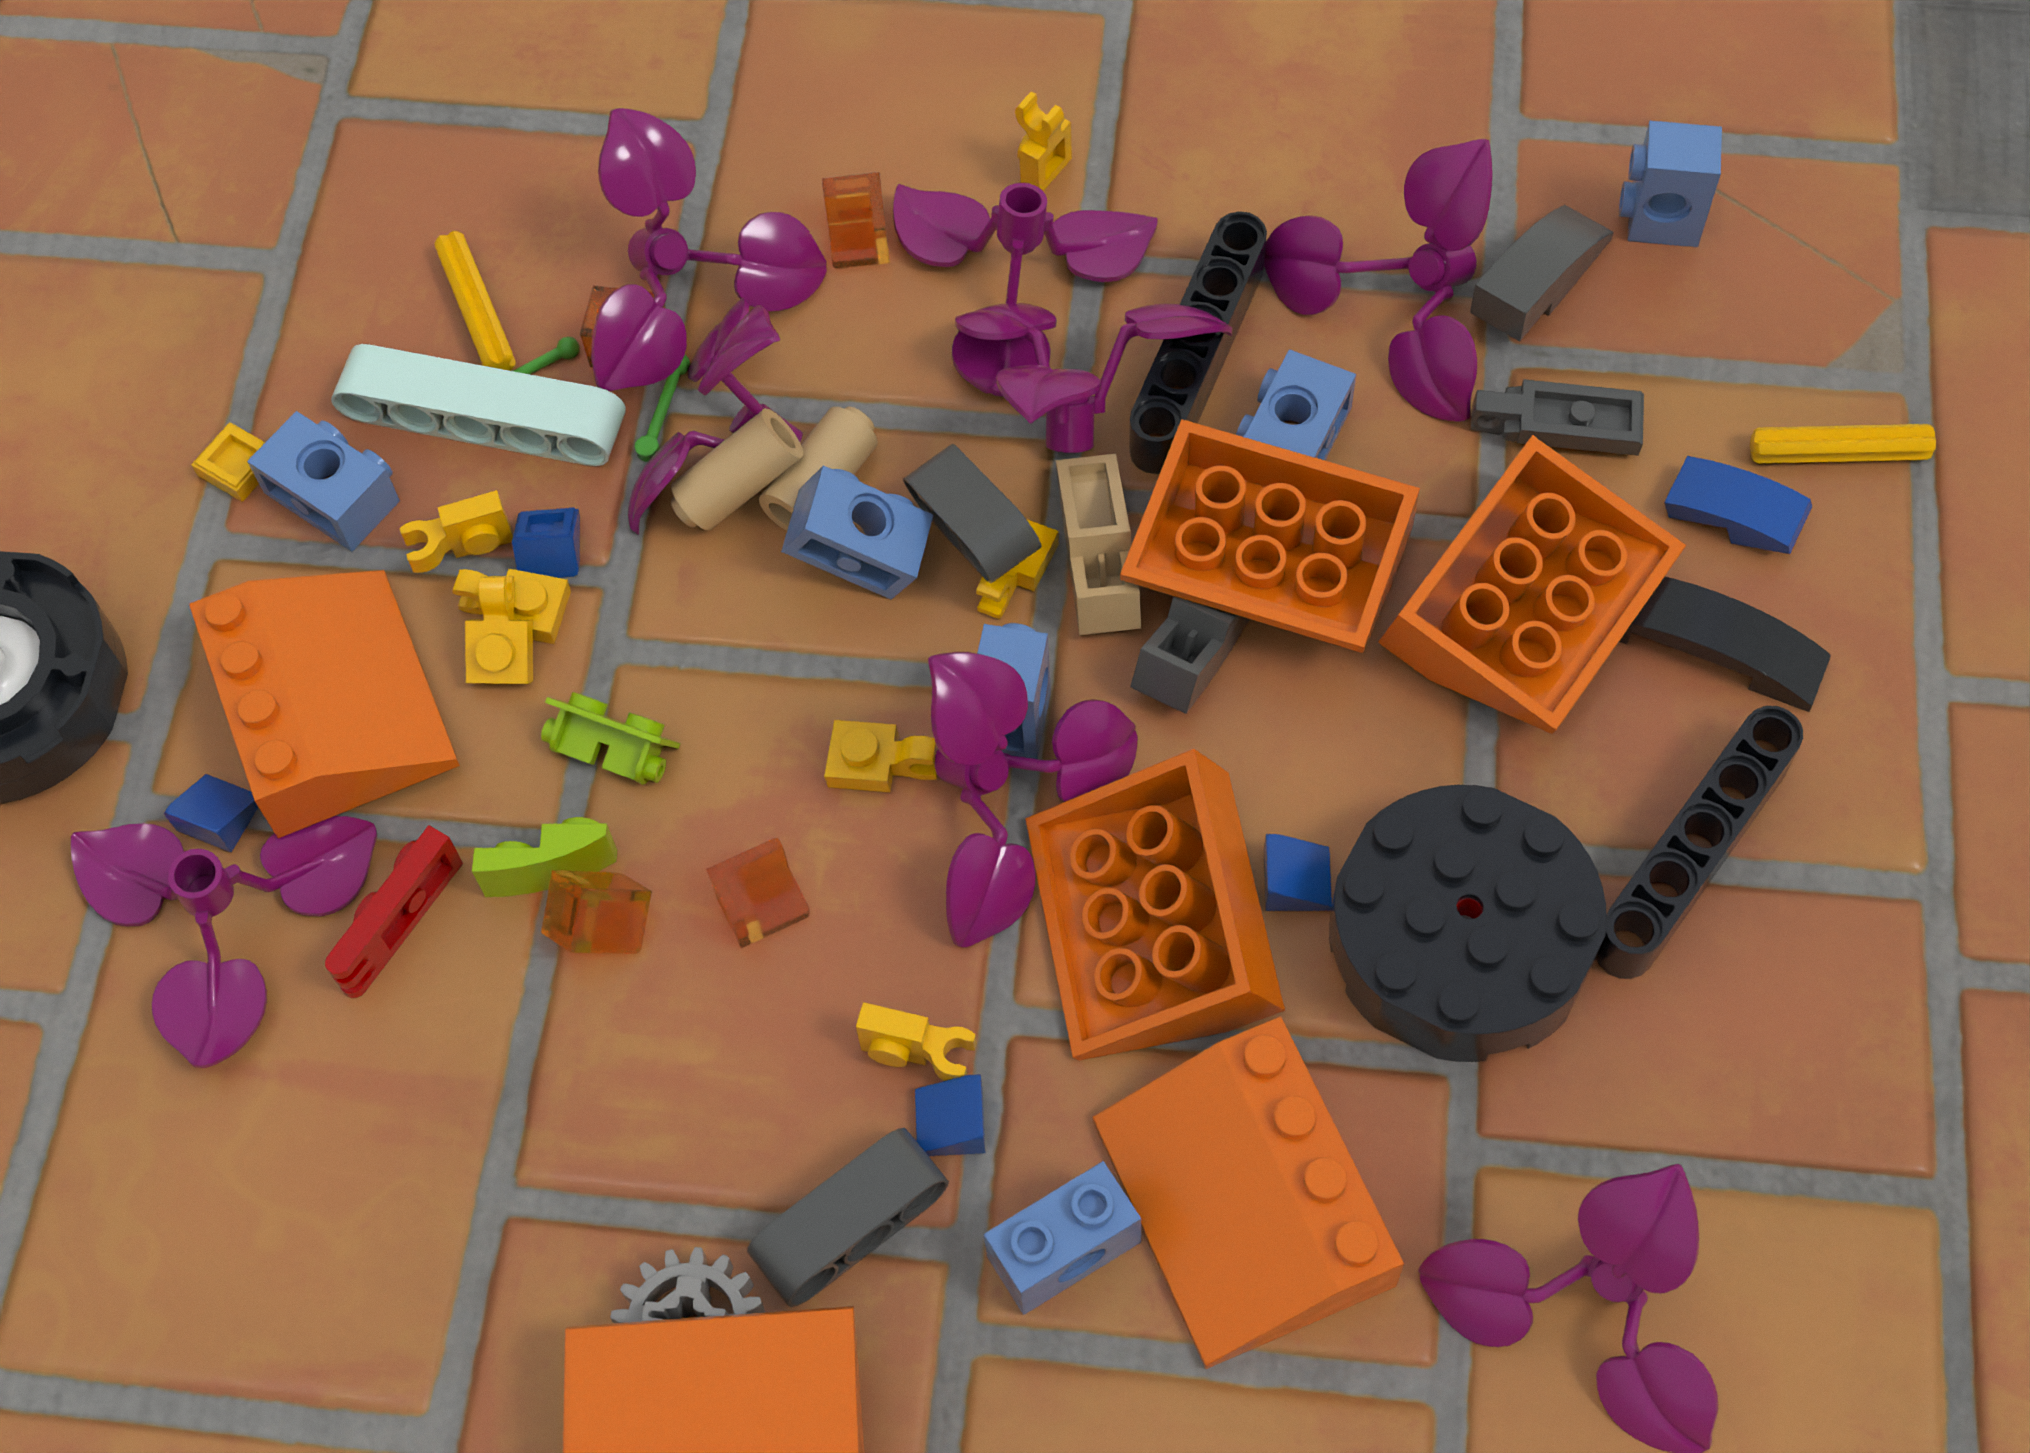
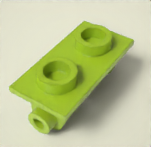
M572 692L569 702L549 697L545 700V703L560 708L557 719L549 718L544 724L541 733V740L549 743V748L552 752L562 753L594 765L601 744L604 743L609 745L602 769L630 778L642 785L646 784L649 780L655 783L661 780L666 768V759L659 757L663 745L676 749L680 747L681 743L661 736L664 724L631 712L628 713L625 723L604 716L608 704L585 695Z

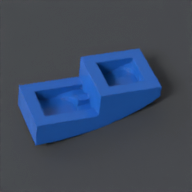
M1687 456L1664 502L1669 518L1727 528L1731 544L1786 554L1791 553L1812 509L1810 498L1776 481L1731 465Z

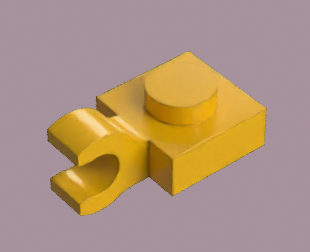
M1031 91L1015 109L1018 123L1027 132L1019 145L1017 157L1020 160L1021 183L1033 184L1044 191L1072 159L1071 122L1064 118L1062 108L1056 104L1048 114L1042 112L1037 105V94Z
M497 490L437 507L439 518L427 521H411L399 528L406 546H412L421 542L427 543L421 550L406 554L407 560L415 573H423L434 569L441 563L446 552L451 549L456 558L470 554L482 555L493 551L500 545L511 543L513 538L510 522Z
M1026 519L1038 536L1042 547L991 584L982 576L976 589V594L983 596L977 606L978 612L1001 619L1017 585L1035 591L1059 545L1058 530Z
M508 568L506 576H514L515 582L514 620H533V640L554 644L571 593L568 580ZM459 570L452 590L453 594L461 596L458 604L459 610L483 615L479 600L480 577H487V575L473 570Z
M514 576L480 577L479 600L483 619L465 621L466 683L528 684L533 682V620H514Z
M834 720L824 774L828 788L890 793L893 775L919 780H936L938 775L934 763L936 755L935 739L928 736H909L899 741V732L896 724Z
M865 1002L862 1004L856 1024L861 1050L867 1051L871 1059L881 1064L904 1067L907 1061L926 1065L928 1060L931 1062L937 1076L943 1081L968 1075L966 1066L953 1064L945 1058L946 1054L953 1048L959 1047L975 1051L977 1045L976 1034L967 1028L933 1026L929 1024L928 1017Z

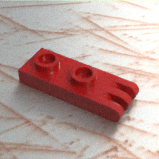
M430 825L426 827L417 840L410 841L402 848L395 860L392 873L377 892H371L361 901L355 911L353 923L325 959L326 969L347 997L357 998L367 991L463 865L450 837Z

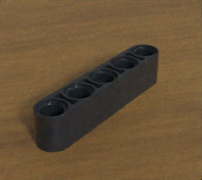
M1233 212L1220 218L1213 229L1180 302V305L1194 307L1219 318L1232 327V336L1223 332H1213L1182 338L1164 339L1131 410L1129 452L1131 460L1136 467L1146 473L1160 474L1181 419L1198 424L1263 276L1267 230L1261 219L1249 212ZM1179 386L1184 387V389H1173L1170 387ZM1159 433L1164 434L1165 436L1152 437L1149 436V434Z
M1764 706L1755 709L1746 718L1610 907L1606 915L1605 937L1596 957L1599 966L1608 974L1620 979H1632L1643 975L1651 967L1781 783L1803 740V727L1798 718L1789 710L1779 706ZM1756 740L1771 743L1778 749V752L1762 749L1756 743ZM1721 787L1737 789L1746 799L1729 797L1722 791ZM1698 834L1703 836L1711 843L1712 847L1701 848L1688 840L1686 835ZM1663 882L1671 885L1679 896H1663L1653 889L1651 883ZM1615 932H1632L1642 940L1644 946H1627L1617 938Z

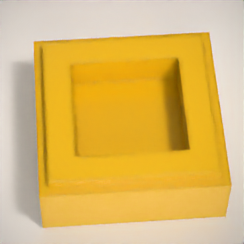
M229 422L191 466L197 476L243 502L259 484L247 461L265 442Z

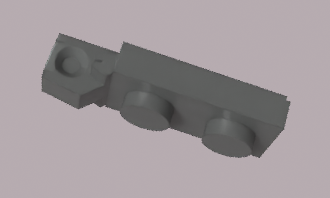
M1523 379L1521 386L1506 387L1505 393L1477 390L1472 405L1471 430L1496 435L1503 434L1502 439L1511 442L1517 441L1520 444H1526L1533 435L1549 447L1639 456L1643 445L1644 393L1634 390Z

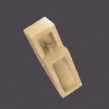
M1116 453L1056 460L1063 526L1079 635L1141 629L1139 586L1120 580L1121 570L1131 548V530Z

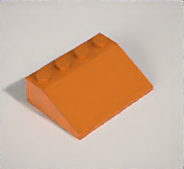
M1181 419L1121 570L1120 580L1364 653L1397 574L1411 534L1420 488Z
M1532 435L1378 643L1428 680L1553 734L1686 545Z
M384 570L251 580L189 603L254 801L277 838L460 766Z
M1191 749L1025 818L1072 1057L1080 1061L1226 1033L1285 1011L1229 772L1196 749Z
M1281 1016L1214 1044L1093 1116L1095 1128L1126 1196L1142 1219L1141 1229L1205 1369L1397 1287L1404 1262Z
M854 1306L567 1327L565 1329L563 1453H864Z

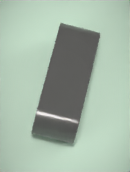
M955 444L949 445L903 478L906 488L922 510L933 514V524L990 584L1042 547L1035 531L1018 508Z
M899 1128L881 1138L770 1222L752 1239L747 1247V1253L786 1304L790 1307L798 1306L814 1297L927 1210L942 1196L949 1185V1181L906 1128Z

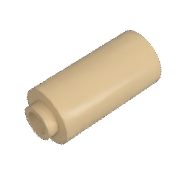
M849 406L845 409L831 407L801 444L804 453L803 457L773 480L760 495L759 504L766 515L787 531L799 489L823 465L831 469L845 470L855 475L878 445L877 437L873 432L875 427L871 419L854 407Z
M764 408L672 482L671 489L674 497L671 499V505L673 510L687 526L695 528L698 525L704 530H712L803 457V449L798 438L779 415L770 409Z

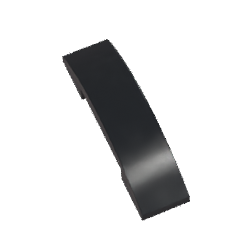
M1666 576L1619 640V642L1628 644L1631 634L1634 633L1753 677L1748 690L1810 712L1831 657V654L1798 630L1755 607L1719 592Z

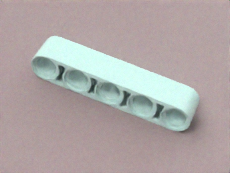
M370 344L355 345L351 349L331 397L332 404L339 412L359 422L586 466H601L608 462L626 412V406L619 397L598 387Z

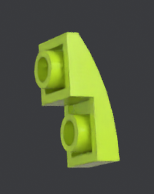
M572 817L562 821V824H542L540 847H532L518 841H505L498 843L495 848H474L472 873L485 898L531 894L567 885L603 870L617 862L618 850L607 823H598L593 819L584 817Z

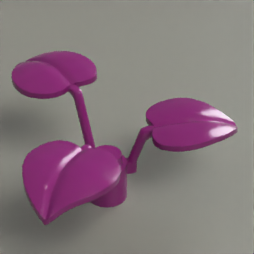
M616 108L610 111L608 129L598 164L601 190L611 206L623 214L643 217L653 213L656 209L657 213L653 219L646 220V228L638 230L631 237L628 244L630 262L640 271V278L648 282L654 294V299L645 288L636 284H626L614 290L605 299L596 317L591 348L592 367L597 387L607 391L655 384L673 374L684 358L687 348L686 328L681 317L676 312L662 308L667 296L657 275H673L684 267L686 261L738 265L734 280V288L738 298H746L753 308L757 305H762L768 311H781L802 303L814 294L827 272L826 259L809 230L798 219L782 212H765L750 219L739 233L738 248L740 254L688 249L686 240L678 231L662 228V224L670 213L667 201L681 200L687 197L694 188L696 167L691 149L675 129L653 115L625 108Z
M1477 139L1431 149L1420 155L1410 166L1404 183L1405 207L1409 217L1416 224L1427 227L1424 239L1429 242L1417 248L1411 257L1354 262L1339 261L1343 250V238L1340 230L1329 220L1312 215L1296 217L1282 223L1270 234L1266 241L1264 267L1279 299L1289 309L1303 315L1322 313L1333 306L1341 291L1339 273L1409 269L1412 280L1419 287L1427 291H1434L1435 294L1413 316L1412 324L1414 330L1399 333L1392 339L1389 346L1388 364L1392 381L1407 402L1429 416L1448 421H1464L1471 417V396L1477 376L1476 348L1467 328L1456 319L1443 315L1427 318L1443 300L1453 297L1452 287L1467 283L1475 273L1477 265L1476 255L1470 245L1479 237L1484 228L1492 191V156L1488 139Z
M1015 183L1007 186L1000 194L999 205L992 207L991 218L987 209L981 203L967 196L942 191H922L898 184L896 187L893 204V222L901 245L913 258L932 266L952 267L958 265L966 257L968 249L977 253L982 252L997 229L998 240L1002 243L1005 250L1011 253L1006 303H1017L1022 255L1031 253L1040 245L1044 235L1052 254L1056 256L1066 255V265L1073 274L1091 281L1113 282L1126 278L1139 267L1157 228V218L1101 210L1070 212L1060 216L1053 222L1054 215L1046 212L1047 197L1039 187L1029 183ZM958 331L953 340L952 361L956 370L966 381L986 394L992 393L995 396H1003L996 383V375L1000 370L1022 365H1038L1033 344L1023 336L1008 340H984ZM1041 331L1050 363V344L1046 335Z
M744 297L728 311L722 322L709 332L696 351L688 369V378L691 381L697 382L702 378L698 391L704 396L722 381L744 404L730 425L729 431L732 433L736 432L764 408H770L765 404H760L731 372L759 351L774 342L780 341L777 331L771 324L768 310L762 305H757L749 312L750 304ZM781 417L800 442L803 432ZM690 431L685 436L680 432L673 435L648 461L634 484L628 506L630 529L639 535L642 514L676 475L689 450L698 445L716 448L724 439L696 431Z
M1025 303L997 304L955 317V327L974 338L1008 340L1023 336L1033 344L1038 365H1022L1002 369L996 375V383L1004 398L1030 424L1046 413V447L1053 451L1064 453L1084 452L1093 448L1094 414L1105 413L1107 393L1126 344L1131 338L1140 336L1146 339L1162 340L1213 332H1223L1232 336V327L1214 315L1194 307L1180 304H1155L1135 308L1125 313V322L1127 324L1120 328L1100 380L1094 374L1084 370H1052L1050 368L1041 331L1055 328L1057 319L1054 314L1042 307Z
M951 652L933 655L928 658L932 681L931 724L933 736L938 747L934 761L935 770L941 780L963 789L960 796L961 801L972 806L993 835V838L982 833H973L967 836L954 853L948 870L946 914L950 935L955 945L969 947L1005 930L1023 915L1032 899L1036 878L1031 854L1023 846L1014 843L1006 844L1007 830L982 801L981 795L998 790L1005 783L1009 768H1017L1045 773L1057 772V795L1062 802H1066L1128 776L1136 757L1138 737L1135 731V724L1118 707L1103 700L1091 699L1074 704L1066 710L1058 721L1052 738L1053 752L1057 759L1041 760L1004 753L1001 750L1006 749L1008 745L1005 735L1017 729L1027 714L1028 697L1023 679L1012 666L999 659L972 652Z
M333 816L281 838H277L274 833L263 845L260 853L261 863L266 872L272 877L269 879L243 872L236 864H232L224 869L218 857L205 849L184 851L182 843L171 831L161 826L146 823L127 824L98 831L74 832L71 835V857L74 874L84 897L95 912L108 922L126 927L145 925L158 915L164 898L168 900L178 899L184 909L189 914L195 916V921L200 928L207 951L208 964L196 960L184 961L167 971L154 990L152 1015L159 1032L174 1049L183 1055L193 1067L207 1068L226 1060L248 1042L260 1025L267 1004L265 980L253 962L246 959H233L221 963V954L212 926V917L220 914L230 905L234 895L233 885L240 883L264 892H273L280 888L281 897L285 905L297 914L317 917L333 914L349 905L358 896L365 884L377 839V830L372 822L363 819Z
M1680 1164L1670 1165L1648 1173L1615 1177L1601 1182L1592 1188L1579 1207L1578 1224L1582 1240L1594 1256L1585 1255L1577 1265L1540 1287L1527 1288L1530 1271L1525 1258L1511 1247L1493 1240L1467 1239L1447 1244L1433 1251L1418 1269L1420 1282L1444 1319L1463 1337L1474 1343L1489 1347L1510 1346L1520 1341L1529 1332L1533 1324V1313L1529 1303L1543 1302L1582 1277H1591L1593 1287L1600 1296L1612 1302L1626 1301L1628 1304L1622 1339V1348L1626 1356H1615L1606 1359L1601 1363L1596 1373L1597 1390L1606 1412L1626 1433L1656 1449L1672 1453H1703L1710 1449L1713 1429L1718 1414V1394L1711 1374L1705 1365L1694 1354L1671 1343H1650L1642 1348L1641 1351L1637 1343L1642 1308L1648 1301L1644 1290L1663 1294L1677 1289L1689 1278L1698 1258L1699 1223L1697 1210L1688 1179Z

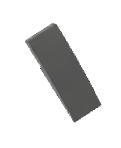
M1565 204L1551 211L1520 236L1475 284L1470 313L1520 342L1543 313L1549 316L1609 244L1614 232Z
M1174 596L1167 619L1140 649L1130 687L1187 714L1227 658L1250 619Z

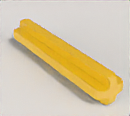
M451 231L448 235H439L434 246L483 366L512 371L516 361L464 234L458 231Z
M1930 424L1758 427L1753 430L1750 438V454L1753 462L1928 460L1932 458L1933 452L1936 449L1934 427Z

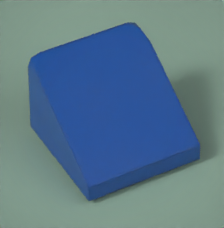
M579 508L536 510L518 513L512 538L517 570L556 578L578 575L580 567Z
M205 774L170 803L164 815L176 831L225 851L232 852L258 806L254 801L251 791Z
M1266 834L1264 844L1266 911H1331L1329 847L1280 834Z
M981 1074L965 1075L915 1089L916 1138L918 1144L928 1156L986 1153Z

